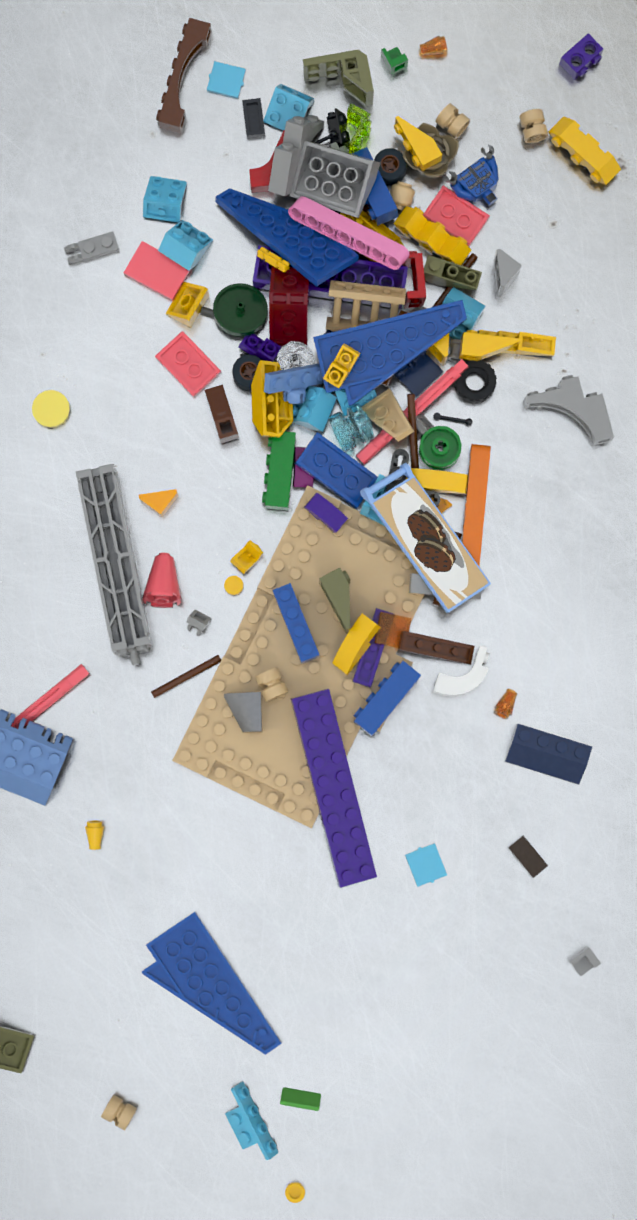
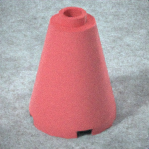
M159 553L154 558L142 599L145 604L148 601L151 602L153 607L169 608L172 607L173 603H177V606L181 603L175 562L169 553Z

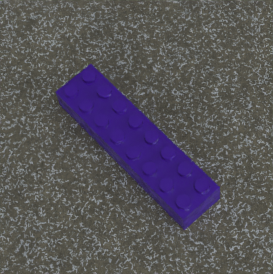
M258 245V249H260L261 247H264V248H266L267 250H269V251L273 252L274 254L278 255V254H277L275 251H273L270 247ZM257 256L253 275V287L270 290L272 265ZM358 260L317 287L309 281V296L334 299V297L329 296L331 280L405 289L408 267L401 266L399 269L393 270L379 262ZM342 298V301L353 302V299ZM361 300L362 304L372 305V301ZM380 302V306L391 308L390 303Z

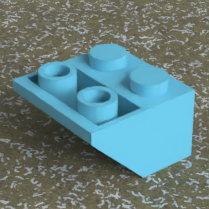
M181 220L165 233L158 251L190 271L198 264L213 242V239L205 232L193 227L191 223Z
M453 287L445 297L442 305L463 300L467 320L449 333V336L453 339L461 340L463 332L473 330L486 306Z
M308 386L305 390V401L301 404H293V423L310 430L323 432L337 397L331 393L327 394L323 388Z

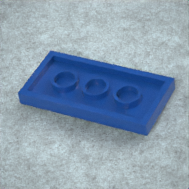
M318 432L295 462L298 467L354 508H358L364 499L360 491L365 487L369 488L374 485L378 476Z

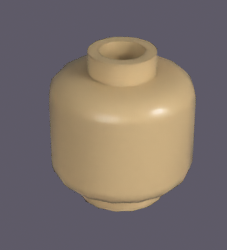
M398 181L397 184L391 186L390 194L397 209L403 210L404 207L412 205L415 195L412 185Z

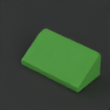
M284 1087L280 1104L318 1111L321 1094Z

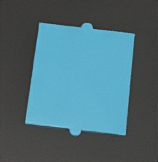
M214 61L212 72L209 74L210 79L207 91L239 98L241 86L244 85L243 79L246 69Z
M435 843L424 848L419 847L418 850L405 855L417 887L429 882L434 883V880L447 876Z

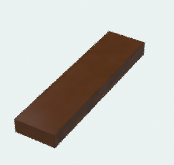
M401 631L398 650L471 665L475 646Z

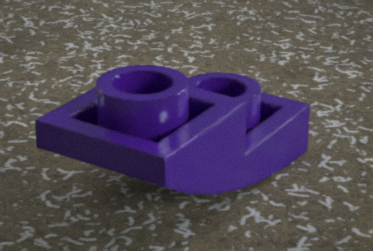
M255 334L245 336L238 347L250 355H255L261 360L271 362L275 360L282 350V347L270 339L266 338L264 341Z
M315 493L304 506L309 513L317 520H321L333 533H336L348 519L338 508L318 493Z

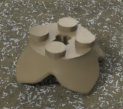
M422 123L418 129L434 139L442 153V161L421 171L419 166L416 167L412 161L413 155L410 150L404 149L403 158L411 168L418 170L421 174L434 178L440 177L447 172L449 163L455 158L459 142L450 135L441 136L434 126Z

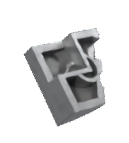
M261 692L224 694V698L242 732H262Z

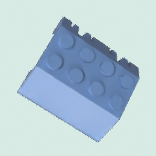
M1 709L0 788L45 806L73 738L65 735L63 742L59 743L63 735L59 732L55 738V743L49 742L47 739L50 737L52 729L47 728L45 735L42 736L45 726L29 721L25 729L24 725L27 720L25 718H22L17 729L11 726L15 720V714L11 713L7 722L5 720L9 712Z

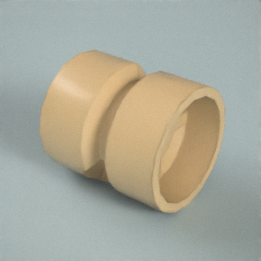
M449 103L440 112L435 122L443 129L447 128V132L457 139L468 127L471 120L463 113L459 114V110Z
M532 109L520 114L521 127L525 128L523 136L526 143L540 142L548 137L547 127L543 124L545 118L542 109Z
M278 667L265 671L255 677L259 687L263 688L262 694L266 702L277 699L289 692L285 682L280 681L282 676Z
M113 1094L101 1118L108 1122L114 1121L115 1126L125 1131L137 1108L130 1103L123 1104V1099Z

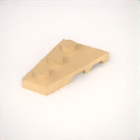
M390 388L358 409L398 442L414 432Z

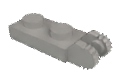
M114 231L67 245L64 247V251L68 253L80 250L81 254L67 258L68 263L71 264L119 251Z

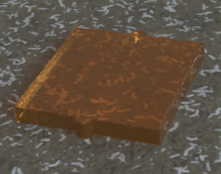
M380 611L378 625L381 628L376 633L374 643L398 648L401 631L409 632L412 618Z

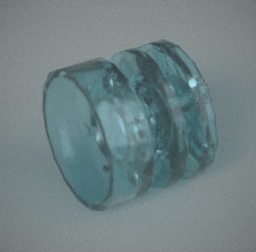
M359 403L353 405L355 414L350 407L346 409L347 418L341 412L328 417L337 441L345 453L357 447L356 438L362 444H365L364 434L369 441L375 439L371 421Z

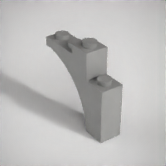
M308 115L305 118L294 116L286 121L283 143L275 147L269 192L282 196L290 194L304 141H312L316 134L323 129V120H319L317 116Z
M565 376L558 384L559 389L550 387L545 390L546 392H530L523 400L525 408L550 407L569 414L585 428L593 445L609 442L614 438L603 393L598 395L597 392L590 393L584 398L579 376Z

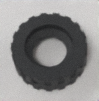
M468 360L466 362L468 368L454 382L455 390H457L459 397L461 396L464 401H469V403L484 402L492 395L496 387L497 377L495 371L489 363L487 364L483 360ZM477 372L484 377L485 384L481 389L472 390L467 386L466 378L470 373Z

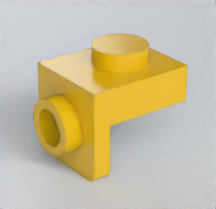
M249 540L245 547L232 557L230 562L245 574L259 561L263 551L257 544Z

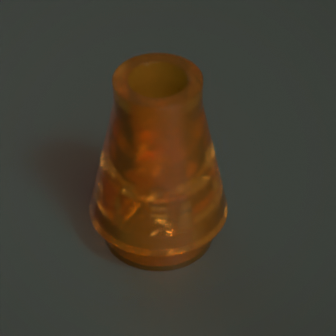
M437 36L420 44L422 56L444 54L445 51H448L444 36Z
M507 689L495 705L494 713L499 717L508 719L513 713L517 692Z

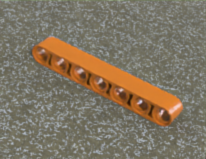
M471 444L462 543L480 567L491 446Z

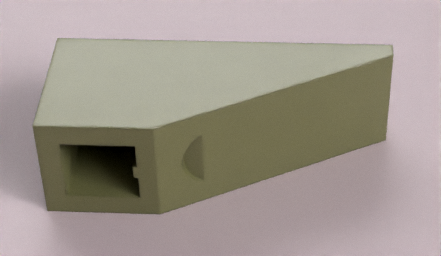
M428 255L424 266L425 282L438 286L477 290L482 275L480 271Z

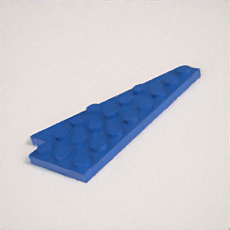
M230 188L215 198V202L280 257L288 261L292 267L316 287L358 261L359 255L351 248L293 220L288 213V209Z
M463 300L313 337L323 378L344 343L361 353L340 388L323 379L326 393L345 389L348 404L353 406L466 321L467 316Z
M196 912L146 944L156 962L143 970V975L265 1055L282 1044Z

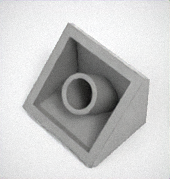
M501 249L496 250L494 257L498 296H502L518 277L522 266Z

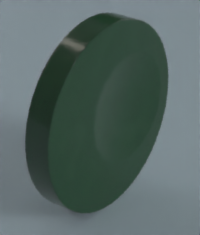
M237 283L223 288L217 294L213 303V316L217 325L226 333L234 336H248L257 332L267 319L268 305L264 295L257 288L248 284Z

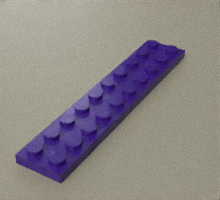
M325 689L292 698L291 703L338 886L342 888L376 878L377 875L330 690Z

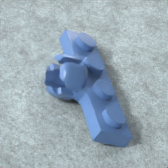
M320 364L265 373L264 392L271 394L283 391V400L285 402L301 404L306 399L305 390L308 386L324 383Z

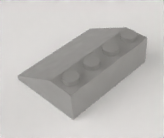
M304 141L290 197L298 199L304 196L329 209L359 218L375 183L380 162L315 142Z

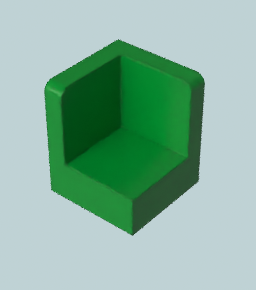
M398 47L386 51L385 48L381 49V57L391 75L408 67V58L405 53L401 54Z

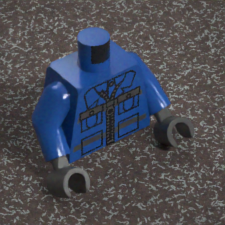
M488 144V153L482 147L481 153L486 158H480L457 175L455 172L449 171L451 174L450 180L447 176H444V181L451 183L450 187L457 197L473 201L474 203L483 198L488 205L493 204L498 199L492 192L496 189L499 180L498 166L493 156V146Z

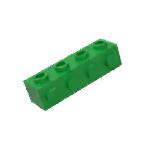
M285 431L279 438H268V447H271V454H267L266 466H269V473H265L264 476L267 492L263 491L262 503H265L266 509L289 510L296 432Z

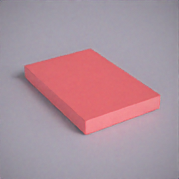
M444 185L423 214L428 221L443 224L445 231L450 236L464 238L467 241L468 247L490 217V215L467 200L457 197L452 190Z
M142 241L123 273L173 301L190 271L159 252L158 249Z
M183 331L155 355V358L193 397L221 373V370Z

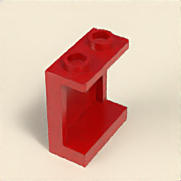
M409 251V258L402 266H407L412 270L413 291L406 292L404 309L421 308L426 300L422 253H417V251Z

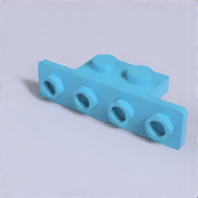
M241 1082L231 1088L239 1107L228 1111L225 1115L242 1149L258 1143L265 1159L270 1160L278 1154L276 1144L272 1140L267 1126L263 1122L258 1108L250 1096L248 1088L244 1082Z

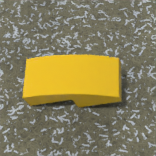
M344 343L323 379L340 388L361 353Z

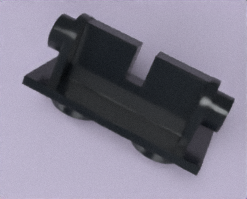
M335 108V112H329L326 117L329 131L335 130L338 136L330 138L331 144L336 142L339 148L343 145L349 149L348 142H350V136L348 131H346V115Z

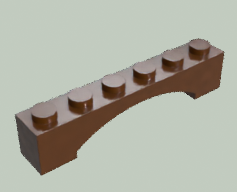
M189 18L188 23H185L183 26V40L178 43L177 52L179 53L172 63V69L174 70L172 75L168 76L167 93H163L161 100L163 106L161 110H158L156 116L159 128L177 133L182 131L186 118L185 110L181 109L179 101L182 77L193 56L202 47L207 48L212 31L211 23Z

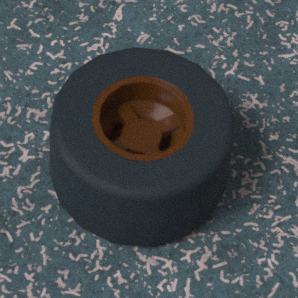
M386 148L375 156L374 161L380 162L378 170L386 185L397 184L398 181L404 178L407 163L399 150Z
M243 355L233 365L234 382L242 390L251 391V384L258 363L261 361L255 355Z

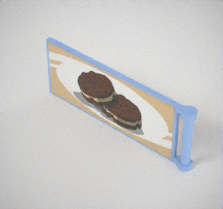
M407 463L402 464L398 470L369 488L365 487L360 491L361 496L370 504L446 613L463 604L491 584L416 479L411 467ZM402 475L408 478L376 499L373 498L372 494Z

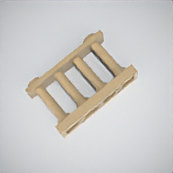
M331 280L329 296L334 297L333 317H327L325 329L335 332L378 321L380 302L390 303V318L398 315L399 305H405L406 289ZM342 298L353 299L351 319L340 318ZM361 300L372 301L370 321L359 320Z

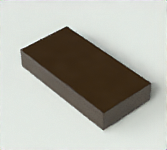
M524 835L508 847L532 878L548 866Z

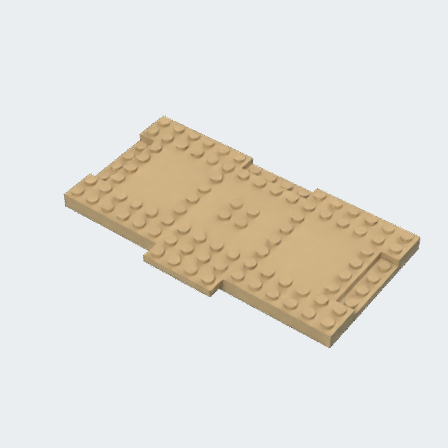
M307 485L257 587L253 599L172 761L312 829L320 812L291 699L325 689L330 690L347 757L360 730V727L354 723L356 718L353 715L360 707L365 708L368 704L366 699L372 692L376 694L379 691V683L384 677L388 679L392 675L390 670L397 662L401 664L402 661H405L409 666L413 664V662L396 653L398 651L401 631L408 630L425 594L409 593L410 574L419 573L384 525L360 514V511L343 504L342 501ZM315 493L327 499L348 518L336 533H333L321 520H317L304 508ZM338 568H341L342 572L346 570L351 580L349 584L350 629L362 613L372 620L376 608L394 614L371 688L353 682L359 661L348 675L332 663L347 634L319 584V578ZM289 583L292 585L320 655L319 658L301 664L273 594L274 589ZM278 667L282 676L280 681L285 682L289 692L277 699L266 702L262 694L263 688L259 687L255 677L265 671ZM261 692L262 732H242L224 698V694ZM383 722L382 725L378 728V730H377L378 732H380V730H381V728H382L384 722Z

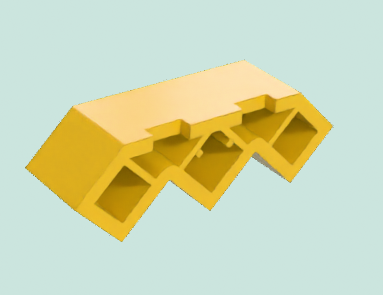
M563 116L548 131L552 137V143L556 147L567 149L573 163L587 167L590 172V178L594 182L607 185L621 170L616 159L609 151L604 153L599 147L600 143L589 133L585 135L580 131V125L575 120Z
M406 206L393 223L395 227L408 239L413 238L418 241L419 246L429 253L433 254L434 252L441 256L442 260L462 265L471 252L467 241L460 236L458 238L450 236L445 231V226L440 222L428 221L423 216V211L419 208Z

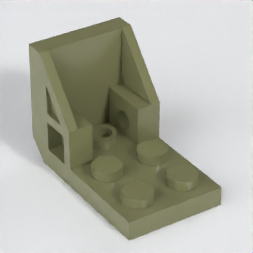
M360 50L303 59L304 80L316 81L321 77L333 78L341 74L345 90L365 106L373 105L374 89L368 58Z
M0 1026V1069L22 1073L34 1035Z

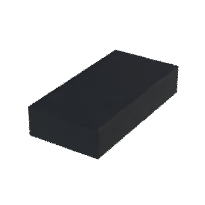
M261 98L242 100L247 138L265 136Z

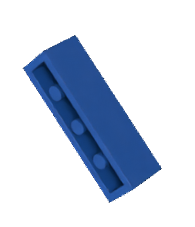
M367 147L352 153L373 160ZM379 170L365 203L369 207L368 214L370 219L375 220L377 226L398 217L397 206Z
M291 583L274 589V597L301 664L319 658V652Z
M402 661L401 664L397 662L390 670L392 675L388 679L384 677L378 685L380 687L379 691L376 694L372 692L366 699L368 704L365 708L360 707L353 715L356 718L354 723L371 737L421 677V674L405 661Z

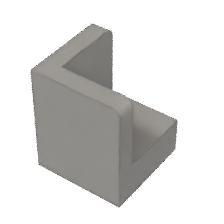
M589 947L584 948L569 960L580 976L601 964Z

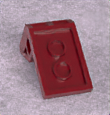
M272 266L269 291L270 340L279 346L307 347L309 280L294 267H290L286 272H282Z

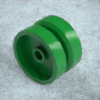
M447 426L430 428L420 440L419 456L421 462L431 470L446 471L451 469L457 463L461 454L462 443L460 437L453 429ZM437 447H442V448H443V451H439V448H438V449H436V448H437Z

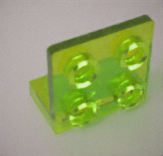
M352 103L347 109V123L357 131L349 143V153L351 154L361 149L363 138H367L372 129L370 127L372 121H370L371 114Z

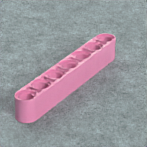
M299 197L288 210L293 220L393 270L399 269L409 258V251L405 246L307 197Z

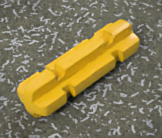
M264 247L258 249L257 257L282 272L289 270L290 263L288 261L282 260L281 257Z

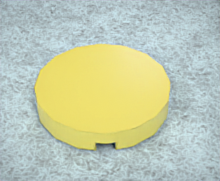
M44 391L38 394L33 401V416L43 427H59L66 422L70 414L68 400L58 391Z

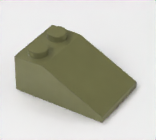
M338 568L319 578V584L346 634H348L350 631L349 584L351 580L346 570L342 572L341 568Z

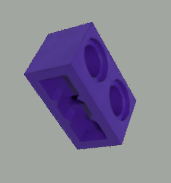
M588 33L561 57L559 65L575 80L578 76H584L588 72L589 66L592 64L596 65L602 59L603 48ZM585 50H592L593 54H587ZM576 61L580 66H574L571 62Z

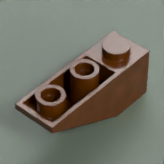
M223 384L206 389V397L221 444L238 439L237 428Z

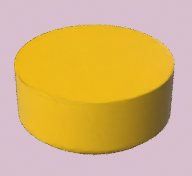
M230 576L224 583V588L230 595L240 594L244 587L243 581L238 576Z
M299 1182L289 1183L285 1190L286 1198L292 1203L302 1201L305 1196L304 1186Z

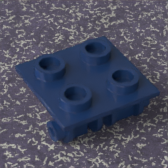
M427 351L394 374L416 397L444 372L426 354Z

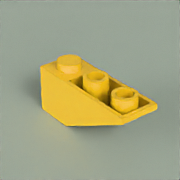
M399 116L395 117L394 129L397 135L401 134L404 140L402 141L403 145L413 155L412 161L416 167L419 166L421 171H424L442 161V153L432 137Z
M467 330L461 336L459 359L479 361L516 347L520 339L515 338L514 335H504L502 337L497 336L496 333L478 334L477 331Z

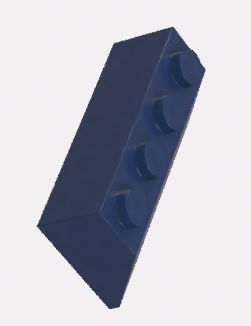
M516 724L505 762L579 785L587 767L592 746L525 725Z

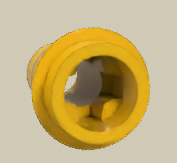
M87 821L85 829L89 849H101L104 831L102 821Z

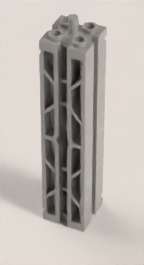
M114 464L99 466L95 469L89 468L75 471L111 650L120 658L130 656L132 665L140 664L138 653L149 652V648H153L145 604L142 600L143 595L118 473Z

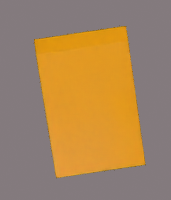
M177 489L140 494L139 499L143 504L163 517L177 499L178 492Z

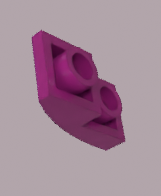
M295 447L293 486L306 488L308 485L313 488V477L295 464L306 447Z

